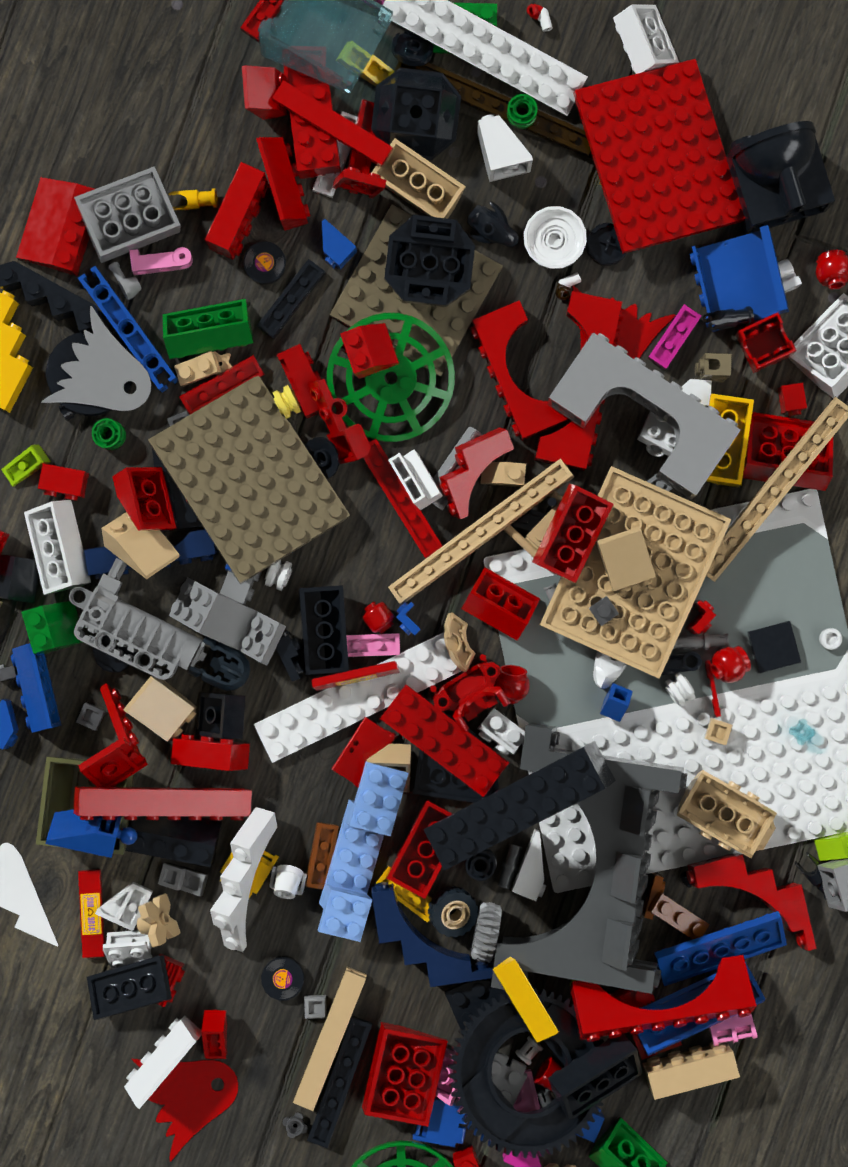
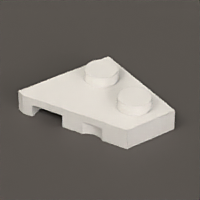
M132 882L100 906L95 914L133 931L137 924V919L141 916L138 906L148 902L153 891Z

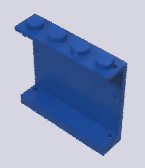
M768 225L760 227V231L701 248L692 246L693 253H690L692 265L697 267L698 273L694 274L697 286L702 288L703 294H700L699 297L702 307L706 306L707 313L726 309L741 310L750 306L753 309L754 321H757L777 312L779 314L789 312L771 231Z

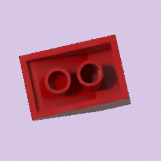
M126 467L112 476L117 498L138 531L171 530L176 528L162 467Z

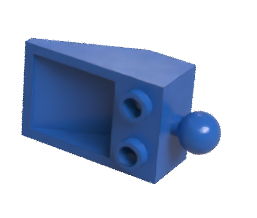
M73 809L54 813L45 844L112 858L116 838H119L123 844L131 845L137 840V832L131 827L119 830L122 816H116V820H103L102 816H94L93 820H81L80 816L73 814Z

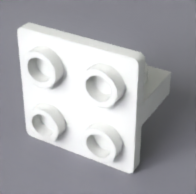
M495 708L491 710L477 728L481 731L478 735L487 742L492 740L498 744L495 748L504 755L509 753L514 755L524 741L525 731Z
M139 930L107 933V942L103 944V951L111 968H118L152 958L151 943L148 935L141 934Z

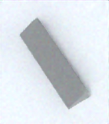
M468 427L455 447L483 434L472 427ZM455 447L433 478L439 490L441 484L439 477L461 468L455 459V454H457ZM443 495L432 504L443 511L448 503L447 497Z

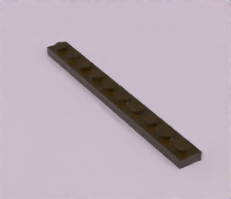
M398 61L394 71L399 68L443 73L461 95L462 103L489 115H499L503 121L509 123L507 108L512 98L429 62L423 66L415 67ZM519 108L516 110L517 113L520 115H525L528 113V111L525 108ZM537 110L535 122L530 127L524 129L586 157L591 152L585 130Z

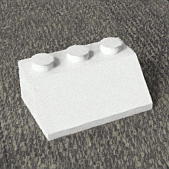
M632 4L613 17L616 31L620 34L624 44L623 48L629 56L631 67L635 74L679 63L656 5Z

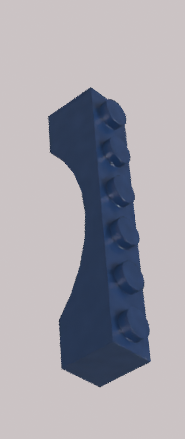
M206 530L190 532L174 547L180 557L172 563L179 562V565L191 564L192 559L200 558L201 562L213 560V556L218 555L217 547ZM106 547L84 550L88 576H95V580L101 579L103 573L108 575L115 559H120ZM127 565L122 575L129 574V570H133V568Z

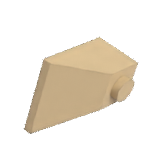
M388 744L367 759V762L408 772L403 792H410L411 744Z

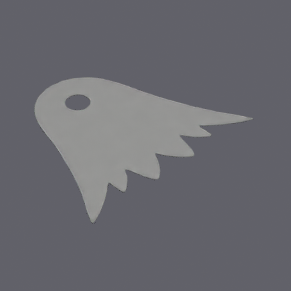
M90 306L93 334L84 330V335L89 345L72 343L73 351L79 361L66 362L61 365L62 369L72 379H64L57 382L58 385L65 389L48 396L41 403H78L118 411L134 410L144 404L151 392L149 374L144 366L110 333L96 311ZM128 381L136 384L137 388L133 394H128L124 391V384Z

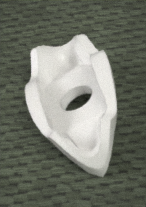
M597 651L593 671L596 685L601 689L610 687L622 674L627 664L619 660H612L610 656Z

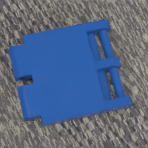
M435 1097L429 1126H423L422 1134H420L421 1125H417L416 1133L413 1134L412 1139L455 1147L456 1143L463 1144L466 1127L459 1126V1124L466 1125L467 1122L464 1123L461 1120L465 1114L460 1115L457 1113L461 1106H455L454 1104L449 1106L438 1097Z

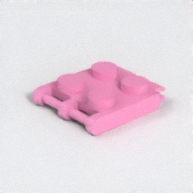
M752 1014L746 1017L735 1015L709 1027L714 1047L719 1046V1043L729 1041L735 1043L738 1042V1039L757 1038Z

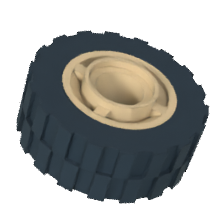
M448 886L443 890H439L432 897L431 902H429V920L436 930L446 937L462 936L475 925L476 918H478V906L471 895L463 888ZM456 909V911L450 915V912Z

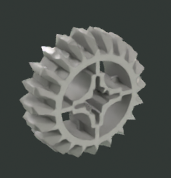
M483 902L480 905L472 941V959H477L481 962H490L493 959L502 915L500 905H495V903Z

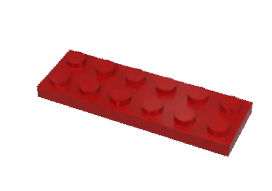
M408 685L403 687L380 718L482 797L485 796L509 764L506 759L469 731L463 733L453 719L435 708L432 703Z

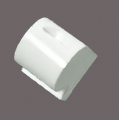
M784 259L778 262L785 293L798 288L802 282L799 276H796L790 261Z

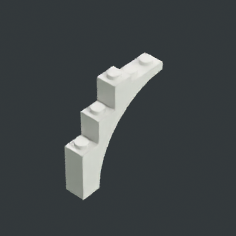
M255 807L230 843L233 859L220 876L223 892L210 910L213 925L221 930L224 946L230 950L243 952L247 947L245 934L246 913L254 876L264 850L277 829L275 812Z

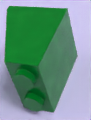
M71 601L42 605L21 612L33 654H46L83 643L74 635V628L79 620L76 606Z

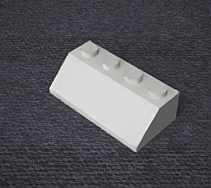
M52 501L25 511L24 515L43 594H51L91 583L72 501Z
M186 1016L181 1020L178 1018L174 1020L168 1027L171 1032L166 1037L162 1035L154 1044L157 1047L152 1054L148 1051L140 1062L143 1065L139 1070L134 1068L126 1077L128 1083L124 1087L138 1109L143 1106L202 1036V1030Z

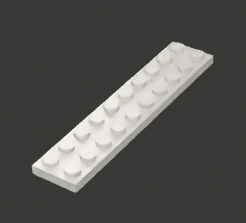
M385 0L379 12L383 17L568 116L575 102L574 90L582 88L588 76L448 0Z
M444 632L400 653V655L379 663L395 661L399 666L400 673L325 689L255 723L254 726L271 762L273 763L364 719V717L389 707L405 685H408L418 693L461 672L447 652Z

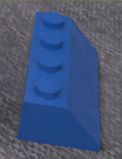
M30 643L13 648L11 661L13 666L17 668L16 682L18 687L22 689L21 704L27 711L26 725L28 729H31V732L34 733L62 726L45 654H33Z

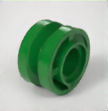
M527 94L514 96L509 101L507 108L509 123L519 129L530 127L535 122L538 108L536 101ZM519 108H525L528 111V113L525 115H520L517 113L516 110Z
M104 418L97 421L93 426L92 439L99 447L107 450H116L125 442L126 431L119 422ZM111 429L112 436L106 439V432Z

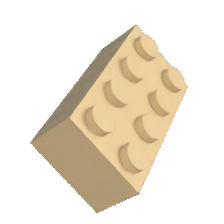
M712 1041L709 1043V1046H693L689 1048V1051L683 1053L674 1051L664 1058L651 1057L647 1059V1062L642 1064L648 1087L654 1100L739 1078L740 1075L735 1056L727 1042L719 1043V1046L714 1047Z

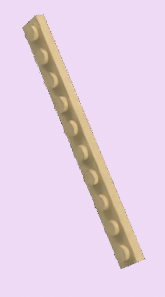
M837 397L833 398L728 528L706 575L715 582L848 419V406Z
M560 458L388 588L399 604L402 605L574 478L573 474Z

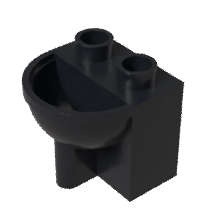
M799 121L784 124L756 135L742 137L731 143L732 149L728 153L726 160L745 220L740 222L744 235L760 231L762 226L768 225L769 228L824 213L835 202L816 140V130L813 122Z

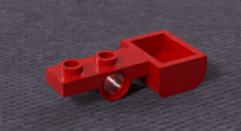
M325 379L309 384L310 395L316 401L320 417L325 421L330 432L326 436L338 450L339 464L356 461L365 457L370 451V444L362 426L355 424L346 427L342 419L347 413L346 402L341 398L333 399ZM332 405L336 407V414L332 411Z

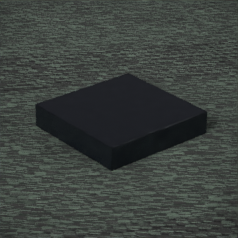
M790 621L747 632L758 673L801 663Z

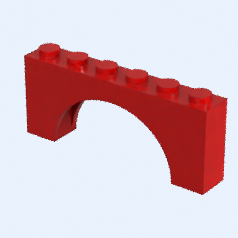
M519 300L472 320L473 327H470L473 338H478L481 346L478 349L483 359L486 358L489 363L487 371L491 379L495 377L497 386H495L499 398L503 397L506 403L503 406L507 417H512L514 425H511L516 437L520 436L522 441L565 423L569 419L550 407L548 401L537 400L523 393L509 375L506 365L507 344L512 335L528 322Z

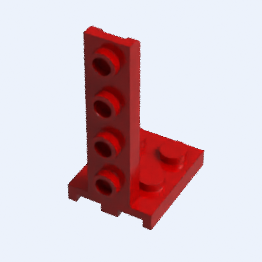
M362 99L356 125L375 136L371 130L374 102ZM351 149L347 169L345 168L334 179L332 188L337 189L340 187L349 190L353 194L369 195V198L373 199L385 189L387 180L382 179L378 174L369 173L371 161Z
M106 683L101 686L100 691L119 740L78 765L80 772L96 787H114L148 765L146 758L139 752L137 746L139 741L131 731L133 725L126 717L127 712L123 710L125 706L120 702L122 699L121 694L116 688L112 689Z

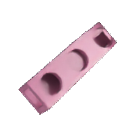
M185 247L177 248L174 252L140 255L138 249L129 250L134 276L187 269L193 263L191 252Z

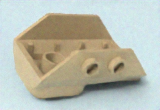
M704 770L700 771L691 781L681 798L677 809V816L701 829L699 834L711 840L714 837L720 840L718 845L728 851L733 848L752 858L756 851L764 850L776 829L773 820L777 813L758 802L760 797L749 791L747 794L739 791L741 786L729 781L727 784Z

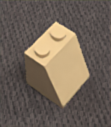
M640 526L596 541L613 591L618 590V593L621 594L631 590V585L639 583L641 587L652 583L651 578L656 576Z
M154 676L149 677L123 709L167 742L173 738H178L183 732L181 727L184 723L187 722L189 724L197 714L194 712L197 706L165 680Z

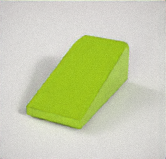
M31 445L1 470L12 487L41 469L43 463L48 464L50 460L40 445Z

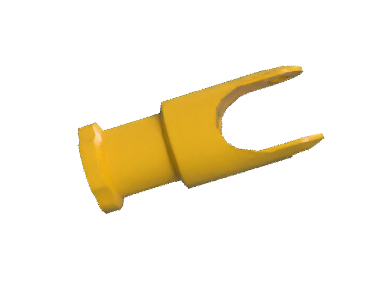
M212 188L211 191L183 190L168 193V195H183L187 199V205L173 207L174 210L200 209L201 206L218 207L216 188Z

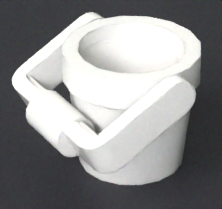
M291 865L273 866L270 888L274 889V894L280 898L293 899L295 895L303 894L307 874Z

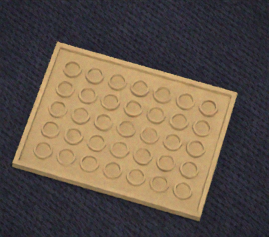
M611 466L598 496L614 505L596 541L640 526L656 577L651 578L652 583L641 587L639 583L631 585V590L621 594L618 593V590L613 591L595 542L577 582H572L561 576L540 625L660 679L732 519ZM607 596L619 614L601 626L589 610V607Z

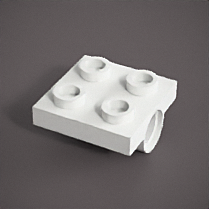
M650 411L637 440L647 445L646 450L648 453L656 457H662L664 454L669 456L672 453L676 444V435L669 423Z

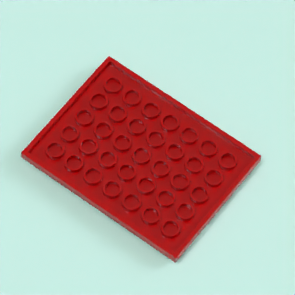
M696 59L574 90V98L622 254L745 220Z

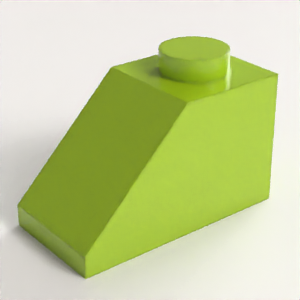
M848 832L814 839L819 861L848 858Z

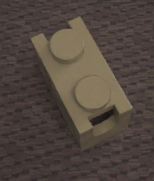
M705 353L699 359V362L695 364V376H698L699 380L725 382L731 376L732 354Z

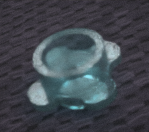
M800 719L796 726L789 728V734L797 739L798 744L804 745L806 740L815 735V730L807 725V720Z

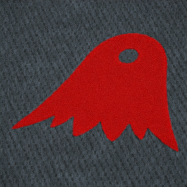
M573 285V291L581 293V291ZM637 305L629 306L624 311L623 320L618 321L617 329H620L618 342H614L613 346L619 345L627 350V355L633 359L635 357L640 358L655 336L676 314L649 322L651 313H648L637 320ZM580 330L582 349L586 344L587 340Z
M132 1059L139 1067L143 1065L140 1062L141 1059ZM215 1060L179 1062L159 1085V1088L148 1098L151 1102L164 1105L156 1117V1122H172L166 1133V1137L175 1134L170 1151V1162L198 1131L224 1112L234 1102L238 1092V1080L235 1072L225 1063ZM215 1078H220L224 1082V1087L220 1091H215L211 1086V1082Z

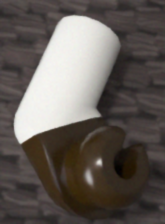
M578 272L559 280L556 289L558 299H568L571 286L581 282Z

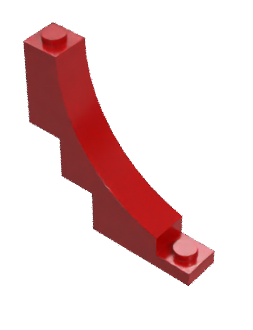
M732 853L687 865L689 870L686 872L687 879L693 887L727 886L744 890L765 903L773 912L779 911L784 929L790 932L797 931L795 937L797 944L807 951L817 949L801 884L790 883L776 887L772 869L761 868L747 872L743 854Z

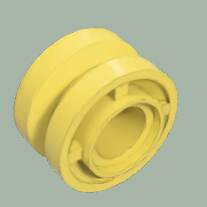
M288 385L283 387L282 393L278 390L273 392L275 397L273 399L281 415H284L286 419L291 417L292 411L296 414L302 412L293 389H290Z

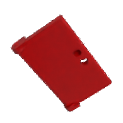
M364 717L332 767V770L354 783V786L359 787L367 759L388 744H392L398 736Z

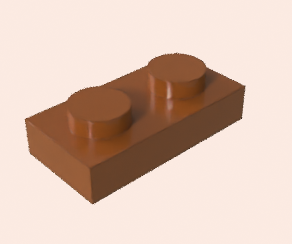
M652 873L642 911L644 918L653 920L654 914L649 912L648 908L658 892L663 894L666 882L663 881L664 877L660 874Z

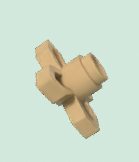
M166 893L153 898V902L149 901L138 906L141 917L137 919V928L141 934L148 935L153 948L166 943V938L170 939L181 933L177 921L169 915L171 904Z

